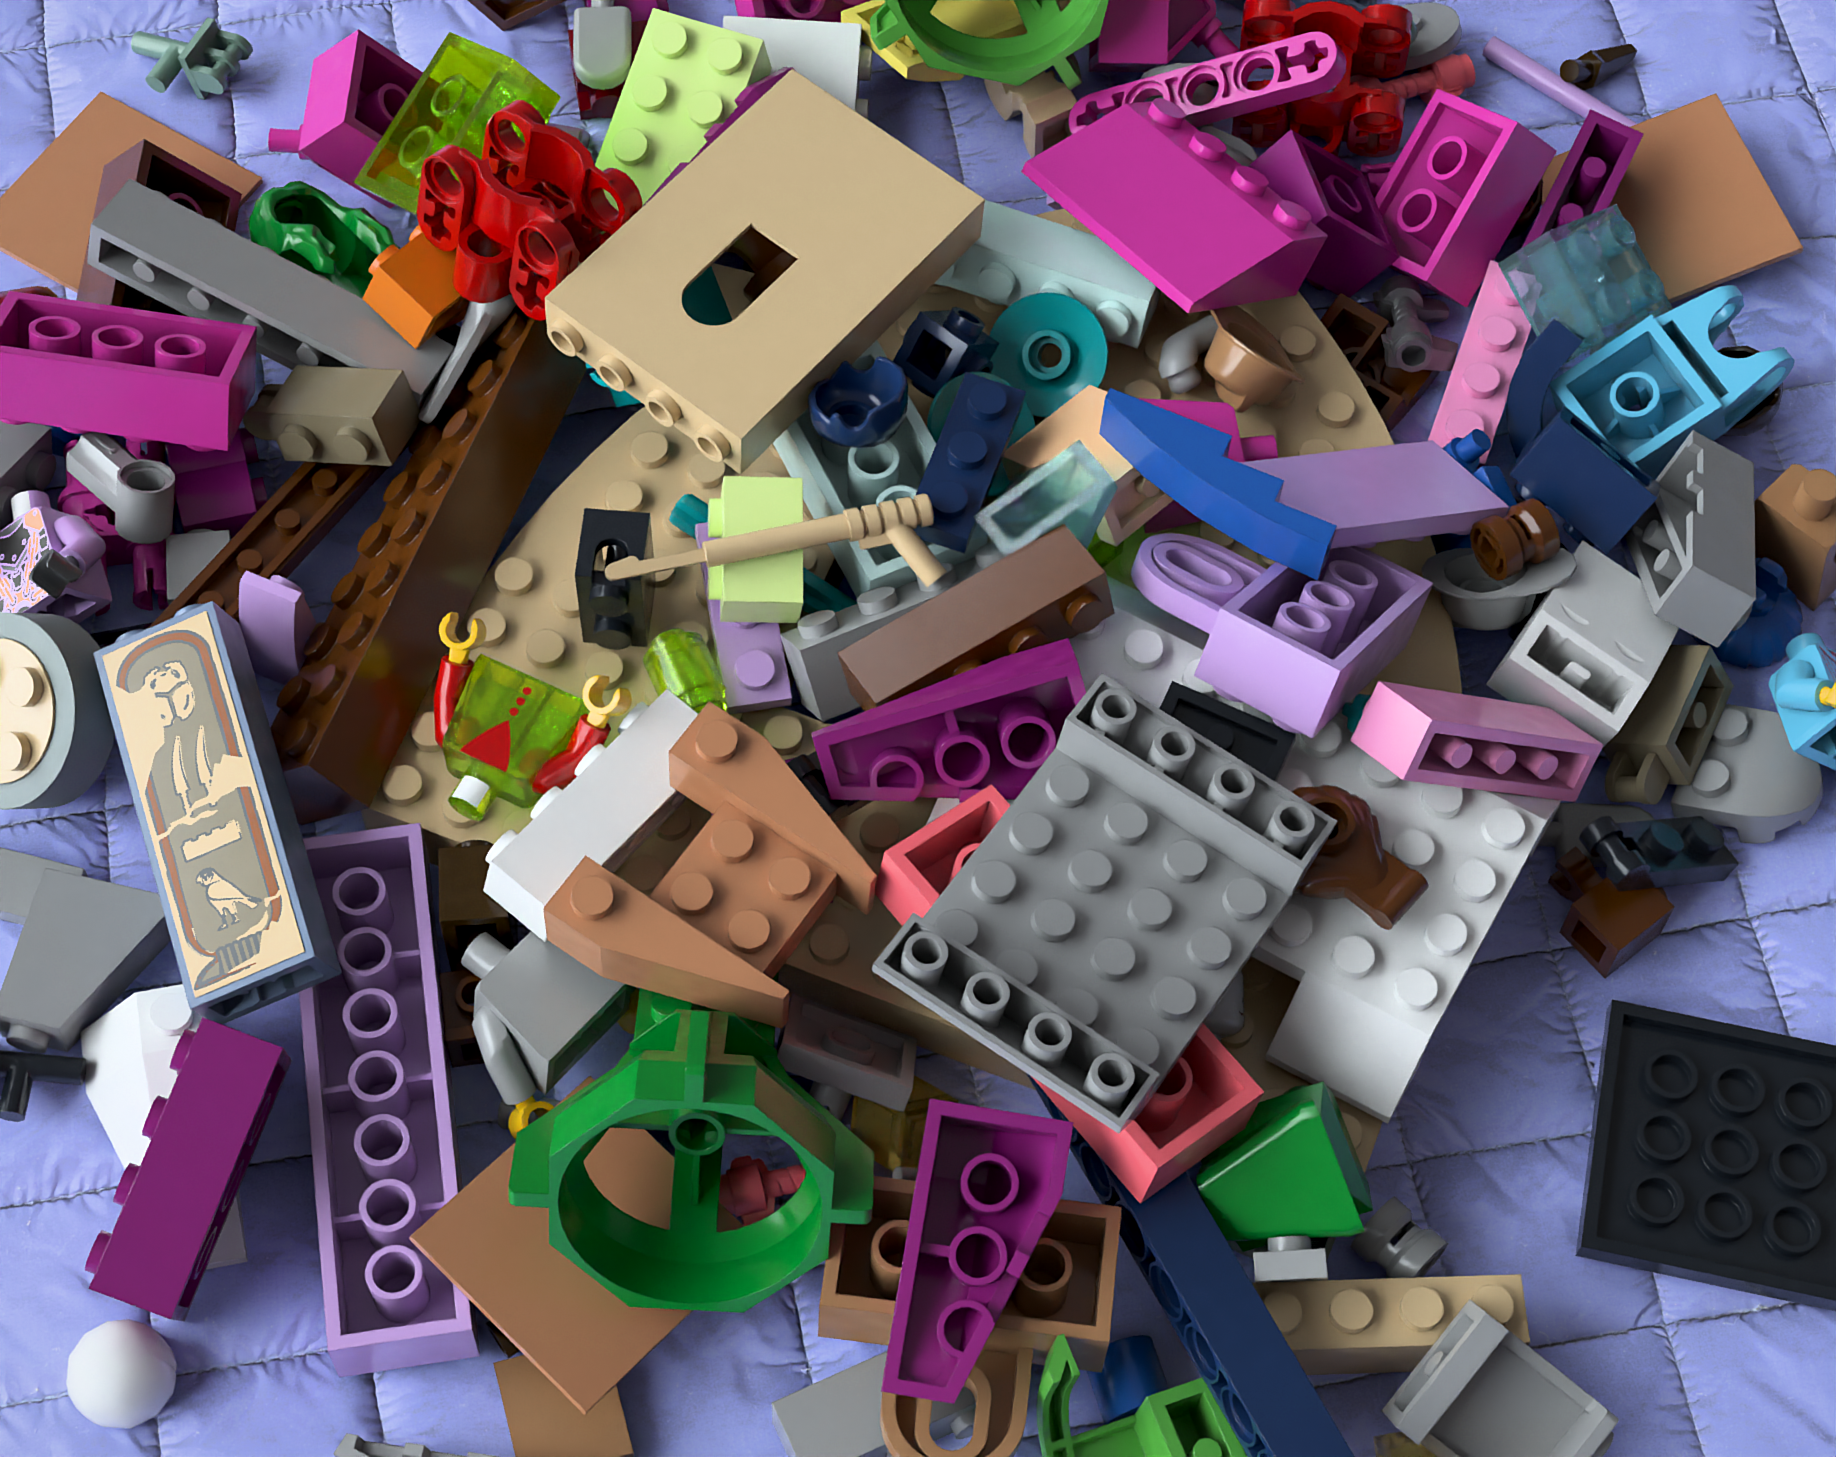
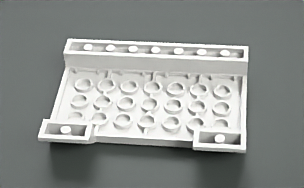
M1107 576L1115 614L1102 620L1094 629L1080 633L1069 640L1078 661L1086 692L1100 674L1103 673L1152 705L1160 708L1172 681L1276 725L1271 716L1244 702H1234L1220 696L1212 685L1194 676L1210 634L1159 608L1140 591ZM1341 710L1313 738L1303 733H1295L1296 742L1276 783L1291 792L1298 787L1338 786L1350 794H1355L1364 799L1369 805L1372 814L1377 817L1382 848L1408 868L1422 874L1427 880L1429 887L1390 930L1378 926L1367 913L1347 898L1328 900L1294 893L1251 956L1300 981L1298 989L1267 1051L1265 1060L1311 1084L1324 1081L1334 1096L1388 1124L1419 1067L1429 1041L1529 856L1532 857L1561 800L1402 780L1350 741L1353 733L1347 729L1348 717L1342 715ZM937 798L927 824L959 805V798ZM1005 799L1010 805L1014 802V800Z

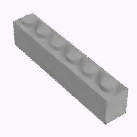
M130 178L91 223L88 265L189 317L257 326L256 352L291 370L296 365L401 369L405 373L420 410L455 346L440 339L435 334L419 348L415 349L362 298L333 284L326 277L314 274L279 256L270 248L260 246L225 228L219 222L205 218L174 202L165 194L151 190Z

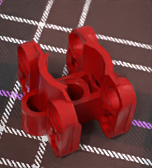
M1246 0L1243 10L1239 52L1308 32L1319 31L1335 39V43L1345 55L1347 64L1342 80L1331 92H1324L1233 117L1231 135L1242 139L1251 147L1267 148L1276 143L1288 131L1293 130L1303 137L1318 136L1323 138L1328 143L1323 149L1336 157L1339 155L1342 141L1346 142L1349 151L1360 156L1385 157L1396 153L1404 126L1406 98H1402L1400 95L1392 92L1382 91V89L1358 87V82L1350 85V78L1357 74L1367 77L1391 78L1404 72L1411 44L1412 13L1406 8L1392 4L1371 5L1364 8L1360 13L1352 6L1334 1L1310 2L1296 9L1295 3L1291 0ZM1322 53L1314 55V64L1307 67L1311 73L1317 71L1319 61L1326 58ZM1289 60L1285 62L1287 68L1294 67ZM1263 65L1258 67L1261 69H1274L1273 66ZM1271 80L1249 81L1247 87L1252 91L1265 88Z
M515 100L493 114L487 122L481 160L464 147L460 148L456 145H446L424 160L417 205V220L423 234L435 247L442 251H452L457 248L452 282L455 290L462 297L472 302L492 303L512 294L518 307L527 316L534 320L544 321L546 319L544 298L578 267V261L580 263L584 262L642 208V198L634 181L626 173L617 168H607L601 171L595 166L590 151L576 137L557 127L546 125L539 111L531 104L523 100ZM511 121L514 124H516L523 133L525 143L518 137V135L514 131ZM449 167L454 171V173L459 179V182L455 179ZM604 190L608 191L613 196L617 203L619 211H617L610 204V202L605 196Z

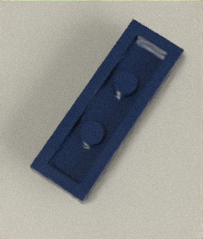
M965 372L916 492V495L927 494L929 496L934 514L933 525L922 528L917 525V528L913 529L922 540L965 554L1023 408L1026 391Z

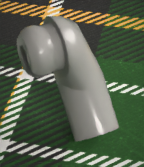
M1211 315L1175 333L1162 346L1158 370L1161 378H1167L1169 388L1173 393L1182 394L1200 384L1201 374L1194 364L1198 361V355L1209 350L1218 329V324Z

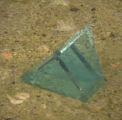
M1078 440L1052 460L1014 476L997 499L973 517L1004 557L1062 524L1068 527L1087 550L1118 487L1096 458Z

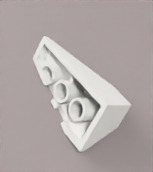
M183 984L135 992L80 1032L82 1055L86 1059V1094L124 1169H126L130 1162L140 1166L151 1141L148 1137L142 1136L146 1117L158 1095L169 1098L178 1076L177 1071L170 1069L175 1048L184 1030L188 1029L196 1032L203 1017L190 1010ZM239 1190L206 1270L248 1262Z

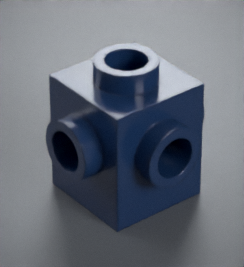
M952 307L951 310L920 311L917 318L907 329L903 343L893 362L904 369L905 375L912 380L911 383L917 390L934 399L943 385L951 379L965 374V372H986L991 374L993 362L990 360L1000 343L982 331L985 327L984 322L967 310Z

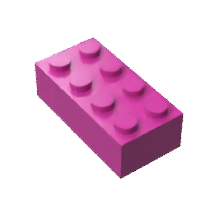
M9 291L0 305V421L12 425L35 423L61 427L64 431L75 434L98 432L119 435L129 441L138 443L161 441L182 444L192 450L201 452L216 449L228 451L255 393L257 326Z

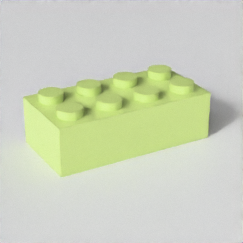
M653 8L595 166L601 171L607 168H617L626 173L639 189L643 206L679 163H689L706 144L707 141L704 135L712 125L726 121L738 107L734 100L745 87L770 74L772 67L764 40ZM604 190L605 196L610 202V204L617 211H619L617 203L613 196L608 191Z

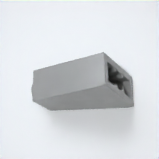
M44 867L0 990V1033L2 1037L6 1038L7 1043L22 1051L36 1054L45 1053L47 1047L68 1052L81 1038L80 1032L98 1020L171 941L159 894Z

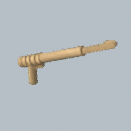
M927 494L914 495L913 499L911 497L896 499V503L893 500L880 502L878 506L876 504L861 506V510L855 507L845 509L842 514L704 541L700 549L641 561L635 556H629L609 564L605 569V576L610 581H617L705 562L707 568L847 539L850 542L858 541L861 550L892 544L926 587H929L947 571L913 530L917 528V525L922 528L931 526L934 522L933 508Z

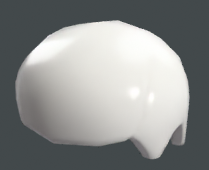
M130 1319L107 1321L85 1333L69 1355L66 1380L68 1394L75 1407L91 1422L103 1427L131 1429L156 1417L173 1395L177 1364L173 1351L159 1332L153 1328Z

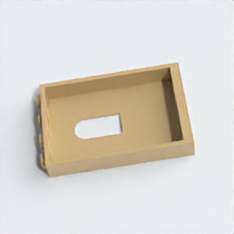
M791 69L544 298L547 335L555 347L562 353L570 357L576 355L596 369L600 378L610 388L619 392L625 390L643 403L650 415L660 424L667 427L673 425L694 440L697 448L707 458L714 462L723 461L742 474L808 408V395L817 382L830 378L844 361H848L852 365L981 237L985 199ZM751 227L797 258L750 306L729 323L705 325L693 320L683 308L682 297L689 285Z

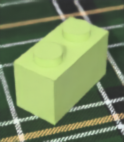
M724 476L720 498H709L708 538H724L803 522V478ZM803 549L708 568V600H720V622L797 623L803 607Z

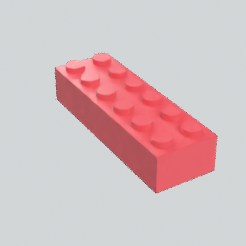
M991 784L884 852L875 885V895L902 926L913 913L923 918L1011 805ZM1205 1024L1202 1025L1143 1111L1119 1134L1033 1078L1070 1122H1074L1073 1126L1140 1204L1244 1130L1264 1094L1261 1087Z

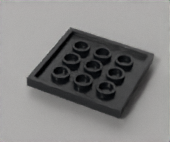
M1612 999L1606 1011L1575 1256L1836 1311V1045Z

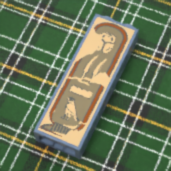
M213 601L206 604H193L180 609L173 618L146 630L139 629L126 632L119 636L114 644L93 652L190 1010L206 1019L219 1024H225L341 975L339 961L240 624Z

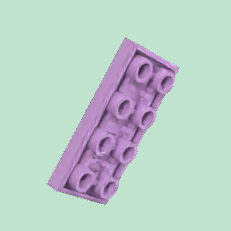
M1433 440L1239 462L1284 480L1279 503L1337 525L1330 549L1350 546L1372 548L1379 542L1401 539L1417 542L1422 541L1425 536L1446 533L1468 535L1475 522L1492 515H1498L1502 518L1506 516L1509 509L1505 502Z

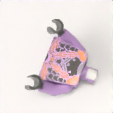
M28 490L16 494L11 499L13 522L0 531V612L54 614L79 624L111 603L112 594L100 559L106 550L105 541L83 518L51 509L50 499L46 493Z

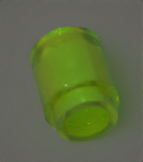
M671 629L653 639L650 649L643 657V664L658 697L668 689L698 714L709 701L722 710H726L727 705L724 700L726 687L701 634L686 632L683 629Z

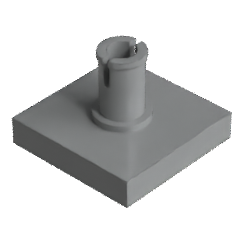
M791 995L788 1021L780 1029L776 1048L778 1051L777 1057L785 1071L813 1080L809 1094L823 1107L827 1105V1110L840 1122L843 1119L852 1095L904 1112L913 1089L917 1038L798 995Z

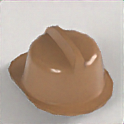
M1237 305L1210 310L1218 324V329L1206 355L1204 367L1215 379V390L1218 396L1225 403L1231 405L1237 413H1243L1253 404L1258 406L1270 404L1293 380L1301 384L1305 382V379L1295 371L1276 338L1249 313Z

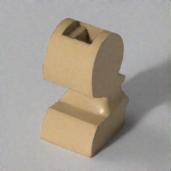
M1052 70L1046 73L1043 71L1020 86L984 79L990 100L1005 121L1023 113V140L1031 158L1072 135L1068 124L1069 114L1077 100L1065 83L1058 82L1055 79V74Z

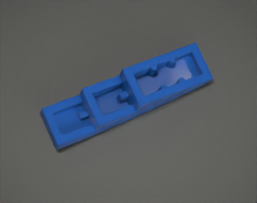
M1109 389L1104 401L1099 434L1141 475L1193 515L1254 552L1318 581L1328 559L1337 525L1279 503L1284 480L1227 458L1232 435L1115 389Z

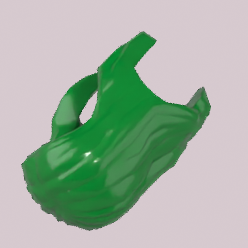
M302 181L289 182L283 187H273L263 193L256 200L248 223L252 242L270 248L279 256L314 274L326 277L333 284L360 298H363L373 278V275L368 271L373 261L392 244L400 249L394 243L393 235L389 228L379 223L365 208L353 209L340 206L323 191Z

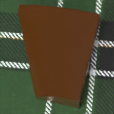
M1340 293L1320 321L1331 334L1360 378L1390 433L1417 403L1441 371L1420 370L1408 372L1401 368L1387 367L1381 335L1386 334V328L1390 327V322Z

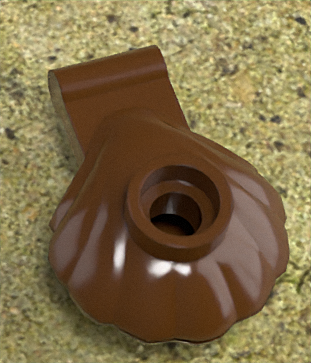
M1332 785L1298 787L1293 790L1292 793L1337 820L1333 831L1294 893L1328 900L1347 898L1367 913L1378 926L1386 930L1392 929L1428 889L1429 885L1425 877L1418 871L1408 868L1382 848L1377 817L1372 814L1369 805L1364 799Z

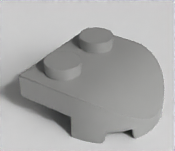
M1726 704L1691 784L1677 785L1671 800L1674 817L1702 816L1704 820L1711 824L1737 828L1741 843L1757 844L1771 842L1775 839L1777 831L1783 830L1797 821L1805 825L1816 813L1823 796V778L1820 764L1793 751L1779 713Z

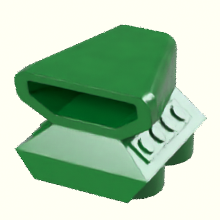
M1324 1081L1310 1086H1295L1285 1091L1283 1095L1259 1102L1245 1129L1201 1160L1202 1165L1196 1175L1197 1186L1202 1200L1225 1239L1227 1241H1236L1242 1252L1267 1245V1238L1351 1237L1365 1232L1359 1215L1373 1211L1368 1181L1335 1096Z

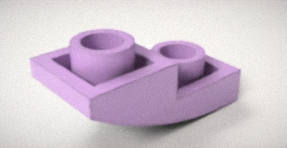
M245 571L239 584V623L253 671L258 675L286 685L293 677L298 675L307 658V655L304 654L306 640L317 623L304 598L305 593L295 583L277 575L266 579Z

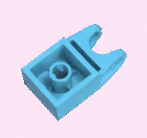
M1726 285L1708 291L1657 318H1654L1651 314L1551 381L1549 386L1558 413L1564 406L1655 480L1692 430L1713 441L1725 434L1786 379L1794 366L1795 360L1784 347L1759 352L1750 357L1739 359L1726 357L1713 347L1719 335L1727 329L1731 321L1740 313L1745 305L1743 295L1734 285ZM1639 405L1642 409L1634 412L1628 411L1630 407Z

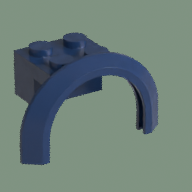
M1554 317L1525 352L1510 383L1506 408L1507 429L1517 460L1509 475L1518 481L1514 488L1525 500L1534 498L1545 507L1546 505L1566 520L1562 525L1563 529L1578 544L1583 540L1592 547L1596 545L1604 553L1608 554L1655 502L1661 485L1565 406L1543 429V406L1548 387L1561 366L1585 338L1578 331Z

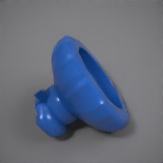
M1767 557L1755 558L1756 599L1753 602L1751 613L1746 622L1739 629L1731 631L1718 648L1690 634L1700 645H1710L1720 662H1726L1744 669L1749 666L1755 668L1771 666L1772 663L1780 662L1787 656L1785 650L1787 644L1802 634V609L1797 602L1796 595L1787 586V575L1784 568Z

